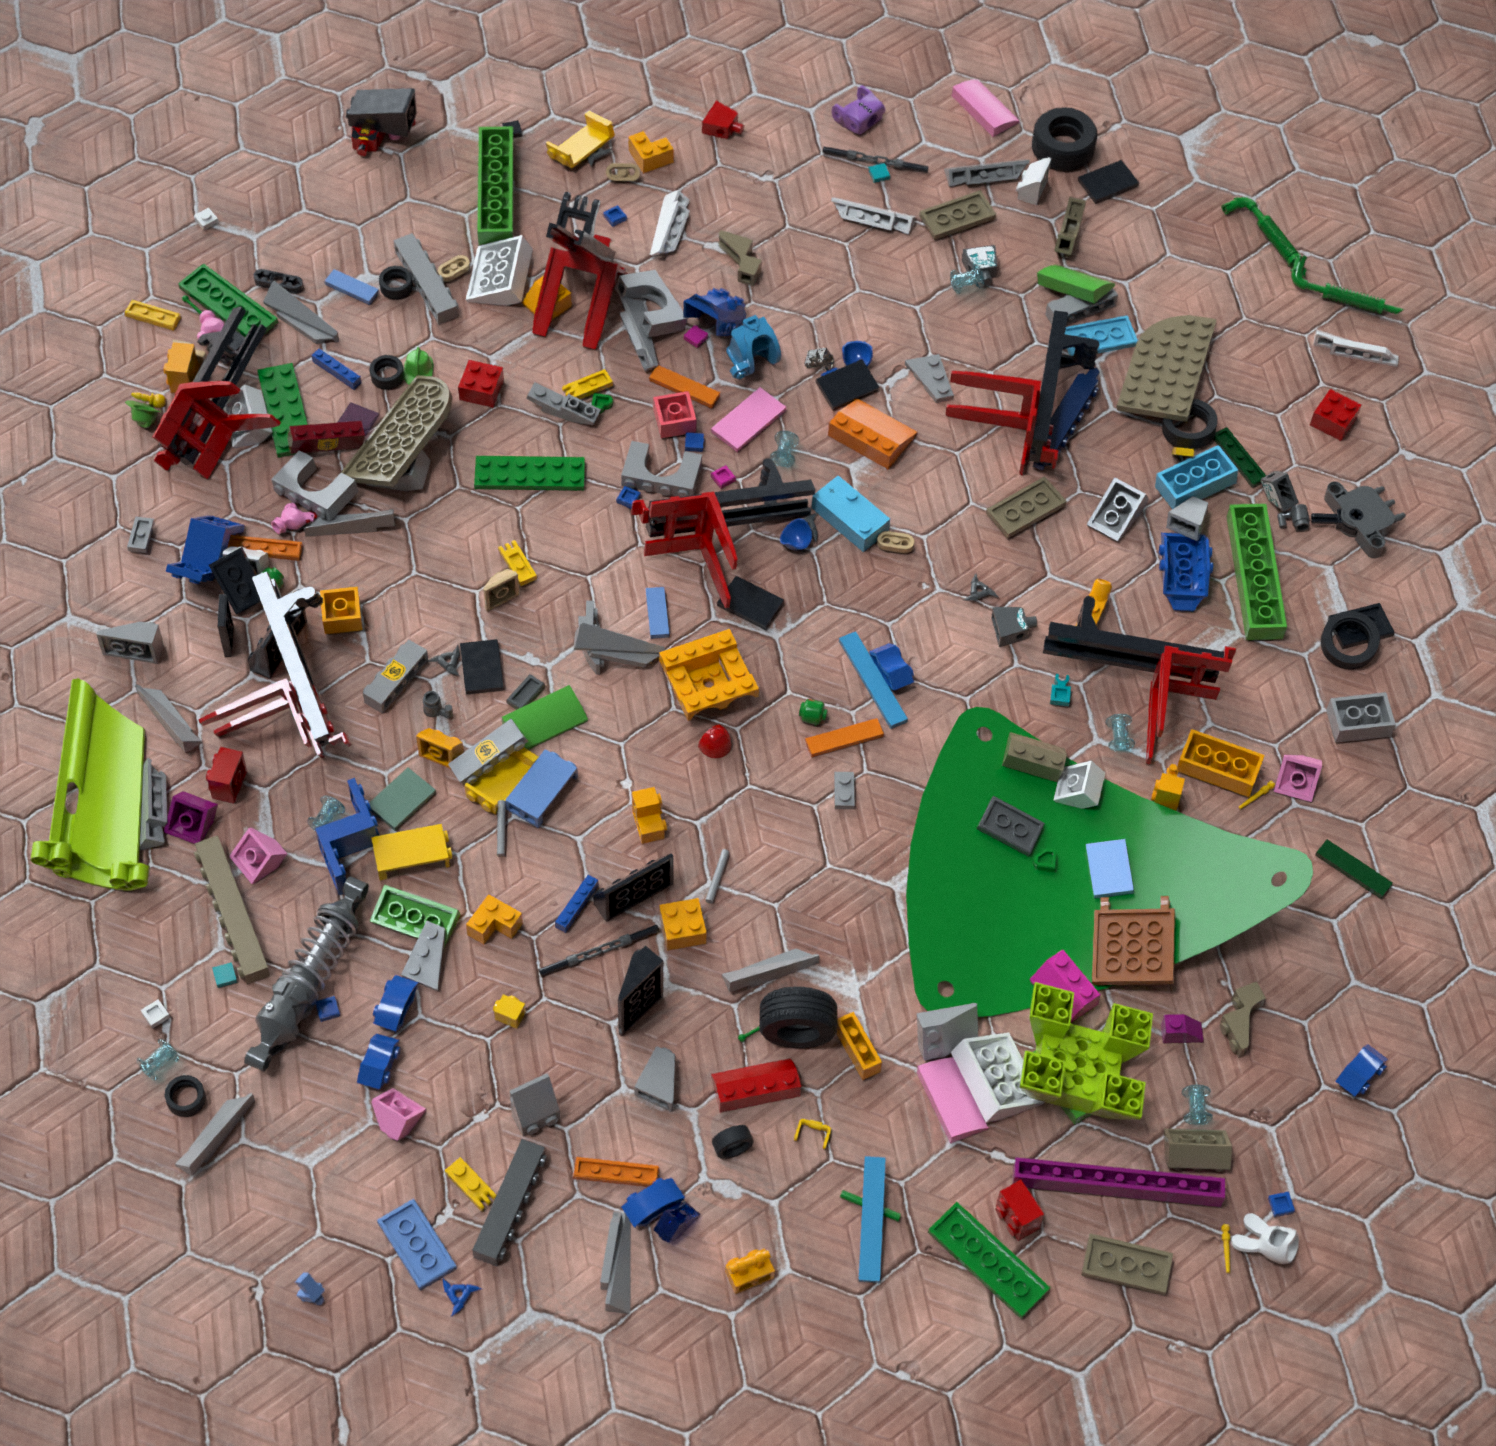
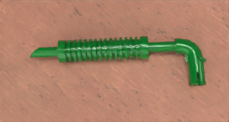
M1236 197L1234 200L1221 206L1225 215L1244 207L1253 212L1258 218L1257 226L1287 264L1293 268L1296 255L1300 253L1270 215H1263L1258 208V204L1253 199ZM1304 267V269H1303V272H1304L1303 277H1304V278H1305L1306 271H1307V269H1306L1305 267Z
M1296 255L1293 269H1290L1292 272L1291 278L1296 287L1303 290L1309 289L1323 293L1322 298L1327 299L1328 297L1332 301L1335 299V302L1339 301V303L1342 301V304L1345 302L1346 305L1349 303V306L1352 304L1353 307L1356 305V308L1359 306L1360 309L1363 307V310L1366 308L1367 311L1370 309V312L1373 310L1377 314H1381L1382 310L1394 314L1405 310L1385 304L1386 299L1383 298L1379 299L1377 297L1376 299V296L1372 297L1370 295L1369 297V294L1367 296L1365 293L1362 295L1361 292L1360 294L1358 291L1355 293L1351 289L1348 291L1344 287L1341 289L1342 287L1331 286L1332 284L1326 283L1324 287L1308 282V280L1303 279V269L1307 257L1303 255L1300 262L1301 255Z

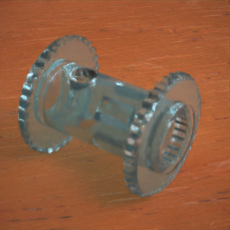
M974 264L972 271L958 274L956 270H952L950 281L953 290L959 294L962 287L976 284L978 288H982L984 276L980 266Z
M779 431L775 434L774 438L778 443L777 451L772 452L770 459L777 466L790 467L795 463V457L791 454L792 447L799 444V437L791 431Z
M1115 714L1106 719V725L1111 727L1114 740L1108 744L1111 750L1126 751L1135 746V741L1128 737L1127 726L1132 722L1131 716Z
M322 796L320 802L323 806L316 817L308 818V825L315 830L317 827L331 823L336 813L342 814L345 812L344 805L331 796Z
M163 1039L158 1040L160 1047L148 1058L142 1060L138 1057L136 1059L140 1069L152 1080L158 1079L155 1073L171 1058L174 1061L179 1060L174 1048Z
M1205 1085L1185 1087L1181 1092L1189 1100V1113L1184 1116V1121L1192 1125L1209 1123L1213 1119V1115L1206 1112L1205 1097L1211 1093L1210 1088Z

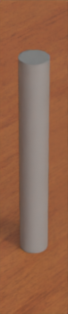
M504 800L498 801V857L505 856Z
M723 849L705 900L710 904L714 901L730 853L726 849Z

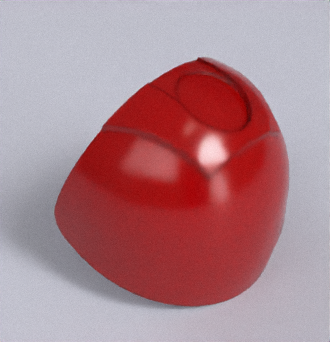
M720 724L706 731L698 744L699 750L704 755L715 759L725 757L732 747L728 730Z

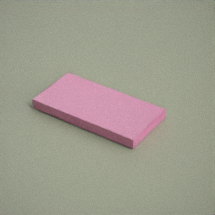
M760 387L713 426L711 433L738 452L786 411V406Z

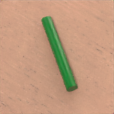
M845 1190L842 1191L840 1198L862 1207V1197ZM883 1207V1216L899 1222L900 1213Z

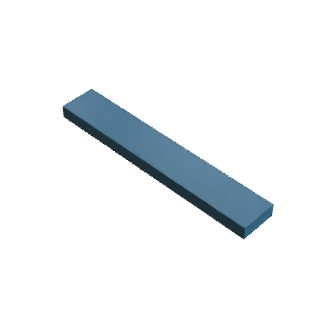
M855 631L840 637V645L889 728L892 729L907 723V716L857 632Z
M865 1156L858 1282L880 1283L885 1157Z

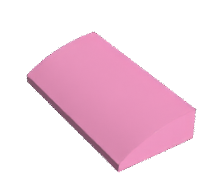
M969 80L953 86L952 97L992 137L1019 123V120L979 80Z
M953 1057L918 1066L917 1075L950 1144L988 1130V1126Z

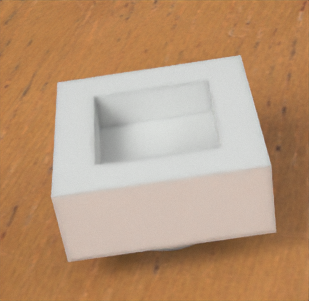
M209 208L194 215L195 221L204 231L219 223L218 218Z
M159 999L141 1010L142 1015L152 1029L170 1018Z

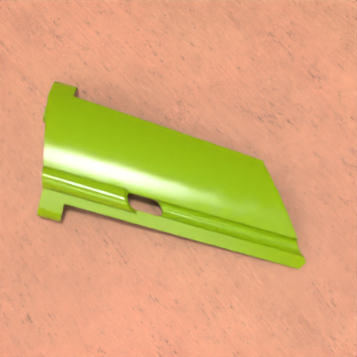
M79 678L73 679L71 682L49 841H33L30 861L36 865L52 869L59 877L73 878L99 887L124 891L143 888L148 885L150 865L138 863L145 729L111 707L95 693L94 689L87 682ZM70 782L75 783L79 790L75 814H70L65 806L67 788Z

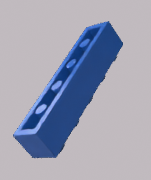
M321 349L316 350L312 354L313 363L353 390L361 384V377Z
M590 875L586 876L555 921V928L565 933L568 931L599 886L598 879Z

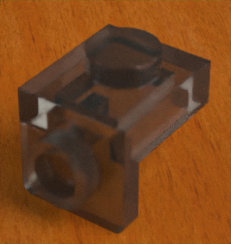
M827 348L809 350L804 365L807 369L823 366L826 371H829L834 364V357Z

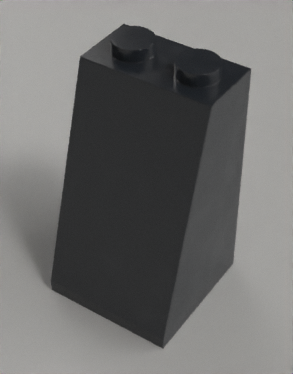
M415 89L357 90L355 96L351 98L350 109L348 108L346 111V119H348L349 126L408 137L417 115Z

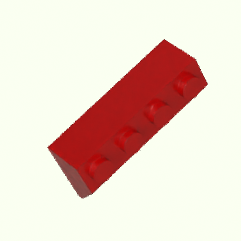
M791 1058L711 1074L720 1113L800 1097L801 1093L797 1068Z

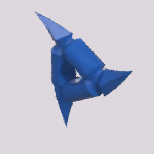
M443 1278L445 1293H447V1296L454 1305L451 1317L464 1307L463 1305L469 1298L470 1292L481 1290L482 1288L470 1284L451 1286ZM456 1292L463 1293L459 1298L455 1296Z

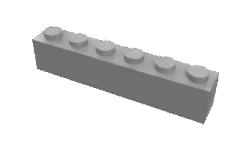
M413 233L393 240L396 255L404 268L411 273L414 285L438 325L457 318L458 303L455 299L451 298L449 288H445L442 276L437 274L434 263L429 261L428 253L422 250L420 240L416 239Z

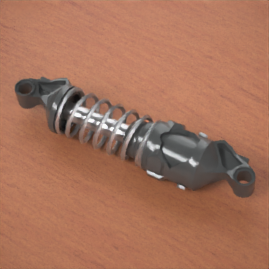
M349 876L343 886L344 898L333 903L320 905L317 916L313 918L314 923L319 928H307L308 934L313 939H301L302 945L307 950H295V955L301 961H288L291 968L290 971L282 972V976L272 986L274 995L258 1012L255 1018L261 1033V1044L248 1050L244 1059L245 1064L264 1072L269 1067L272 1056L282 1051L288 1042L296 1039L299 1034L298 1025L302 1019H306L311 1015V1011L319 997L317 992L325 987L323 981L331 977L330 970L337 967L336 959L343 956L342 948L347 947L350 943L348 937L355 935L359 928L355 911L367 895L368 883ZM311 930L317 931L321 934L319 935V937H317L311 932ZM337 936L345 937V944L340 945L336 940ZM305 941L313 943V948L309 947ZM331 947L339 948L340 953L334 956L330 951ZM298 952L307 954V958H303ZM324 959H333V965L328 967ZM318 970H327V976L322 978Z

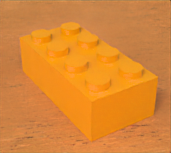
M1191 729L1177 769L1180 773L1250 797L1265 755Z

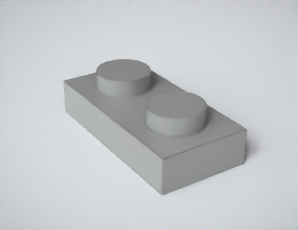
M135 517L127 545L128 551L147 553L155 524L154 519Z
M834 772L835 809H854V772Z

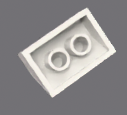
M245 384L240 388L239 394L232 395L223 409L229 415L267 414L261 390ZM271 428L233 432L231 436L233 448L261 443L272 433Z

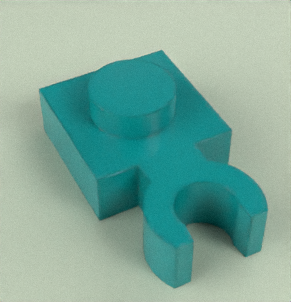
M1059 674L1055 675V684H1052L1050 704L1069 707L1071 687L1067 686L1070 679L1069 675H1066L1064 681L1059 679Z

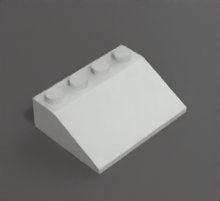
M522 235L478 246L466 297L467 302L507 306L522 301L533 249Z
M1010 1033L963 1039L951 1051L985 1122L1002 1120L1044 1103L1043 1101L1029 1098L1019 1088L1023 1059Z

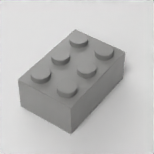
M1386 692L1331 698L1326 709L1335 743L1391 737L1396 725Z

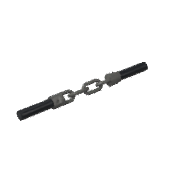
M824 146L822 153L847 157V159L871 161L875 164H883L882 162H877L878 158L885 159V165H892L898 169L904 168L928 173L929 166L904 162V160L900 159L890 160L883 156H870L854 150L847 151ZM857 154L862 155V159L857 158Z
M653 925L630 935L625 934L620 936L619 939L604 943L598 947L567 956L564 960L538 969L539 974L544 976L568 966H575L582 961L609 952L615 948L630 945L636 940L659 932L658 925ZM609 945L610 948L602 951V947ZM595 950H596V952H597V953H594V954H591V955L588 954V953L593 952V951H595Z

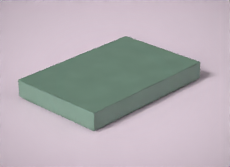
M407 767L369 802L371 812L396 831L436 794V789Z

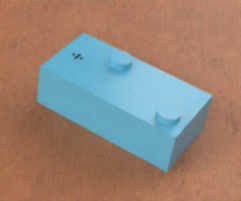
M1217 445L1157 473L1155 488L1169 506L1174 509L1193 496L1202 500L1236 484L1238 469L1221 447Z
M839 475L812 496L811 509L862 552L877 542L878 535L881 532L889 531L890 518Z

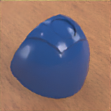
M864 341L846 343L842 347L843 361L847 366L863 359L866 366H868L873 358L872 346Z
M795 519L782 531L780 542L791 550H804L811 542L812 531L804 519Z

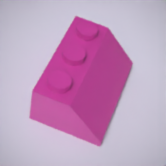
M1064 950L1049 958L1030 978V982L1033 985L1037 982L1074 992L1071 1023L1099 1004L1100 993Z

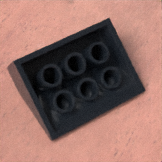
M305 610L293 623L297 637L307 623ZM269 624L265 636L259 639L257 648L254 652L250 653L248 663L250 671L271 679L281 664L283 657Z
M670 853L657 860H651L641 869H635L623 879L615 880L607 888L599 889L593 895V902L604 920L607 922L673 885V854Z
M646 945L641 950L638 949L633 953L618 996V1029L621 1037L663 997L664 960Z

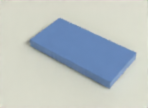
M414 1198L377 1220L378 1225L419 1290L424 1289L457 1269L456 1264Z

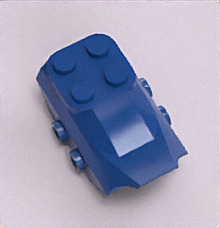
M713 288V290L708 291L707 295L700 296L694 294L692 297L684 300L683 317L700 318L705 312L716 318L717 336H732V330L740 327L743 320L746 319V304L743 303L744 300L742 298L730 296V292L723 288H720V290Z
M1161 533L1159 556H1162V560L1159 562V571H1162L1163 594L1169 600L1174 611H1195L1202 599L1208 596L1210 573L1213 572V562H1210L1212 547H1209V539L1206 535H1200L1199 540L1196 541L1180 533Z

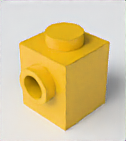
M503 994L500 1001L497 1000L493 1006L495 1020L517 1029L526 1013L525 1003L514 996Z

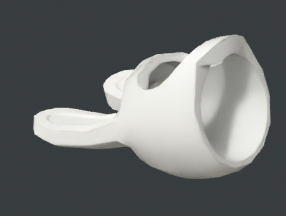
M1253 1213L1247 1214L1244 1217L1246 1229L1260 1237V1239H1252L1239 1234L1234 1235L1231 1239V1244L1234 1248L1244 1252H1260L1267 1259L1279 1264H1288L1293 1261L1299 1245V1235L1296 1230L1280 1226H1268L1260 1217Z

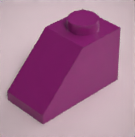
M1185 1014L1163 1016L1161 1022L1163 1043H1203L1201 1022Z

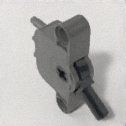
M1333 481L1327 486L1324 500L1334 514L1312 513L1311 522L1313 524H1335L1336 529H1339L1344 535L1356 537L1355 541L1368 557L1378 558L1381 556L1385 546L1384 537L1390 533L1393 524L1405 518L1406 514L1403 512L1396 515L1393 514L1389 508L1395 504V500L1391 499L1384 502L1379 496L1381 492L1385 491L1383 486L1375 489L1369 486H1361L1347 492L1341 483Z

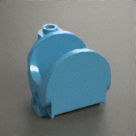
M757 315L751 316L743 320L742 326L732 330V339L726 352L735 365L730 369L733 378L742 379L753 374L755 369L753 356H762L771 364L780 362V345L765 317L758 319Z

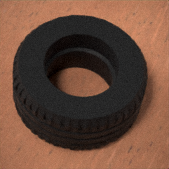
M1068 107L1051 109L1042 114L1034 125L1032 136L1033 153L1039 161L1051 158V169L1057 171L1079 169L1093 158L1097 143V128L1093 120L1080 110ZM1068 136L1073 138L1075 142H1060L1053 137Z
M786 987L768 993L760 1003V1032L767 1041L782 1047L812 1048L824 1045L831 1041L837 1033V1003L828 993L810 987Z

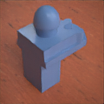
M302 1273L295 1281L300 1288L297 1297L303 1302H313L316 1305H322L324 1298L321 1294L325 1291L322 1287L323 1285L316 1283L309 1273Z

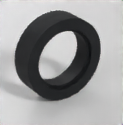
M1194 399L1190 414L1196 415L1205 421L1207 427L1203 431L1185 433L1173 425L1172 419L1163 418V435L1168 442L1176 447L1198 449L1208 445L1214 439L1217 427V414L1206 402Z
M1340 612L1331 617L1326 623L1321 635V649L1325 657L1335 666L1343 669H1358L1367 665L1373 659L1380 643L1379 630L1368 616L1360 612ZM1343 625L1356 626L1366 634L1368 647L1359 655H1345L1334 646L1332 641L1333 632Z

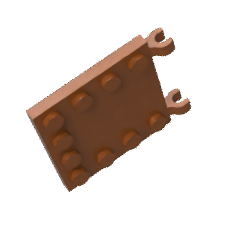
M1161 896L1160 909L1110 910L1109 897H1101V910L1094 911L1092 984H1174L1175 908H1170L1169 896Z

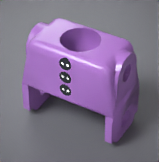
M863 85L857 89V100L844 108L838 104L832 107L834 121L857 134L864 133L881 120L882 114L885 113L883 103Z

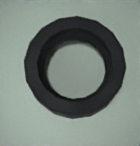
M390 266L384 269L379 276L381 293L389 299L398 300L405 298L411 293L413 288L411 273L402 266ZM392 278H402L406 281L404 285L396 288L385 284Z
M393 355L379 356L370 364L369 372L372 383L380 389L389 390L396 388L404 380L402 362ZM384 367L397 369V373L388 378H382L376 374L378 370Z
M191 1075L175 1077L165 1088L164 1097L168 1109L179 1117L193 1116L205 1104L206 1095L203 1085L197 1078ZM191 1086L197 1090V1098L190 1105L179 1106L173 1101L175 1091L181 1087Z
M746 1125L729 1127L719 1132L712 1139V1145L717 1157L720 1159L738 1156L746 1152L754 1144L753 1137Z

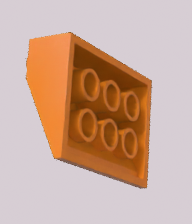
M859 399L841 409L829 422L828 429L829 437L886 469L892 466L918 433Z

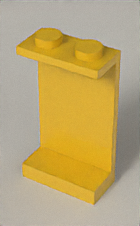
M588 111L584 114L587 125L560 146L546 142L548 156L570 168L575 167L615 136L612 122Z
M525 747L519 751H514L506 761L496 764L491 772L481 775L472 786L466 783L464 785L466 797L470 801L480 804L485 811L497 815L498 801H505L539 757Z
M442 824L371 837L379 880L387 879V871L444 860L447 868L450 867L449 859H453L451 848L446 847V842H449L447 830L443 831Z

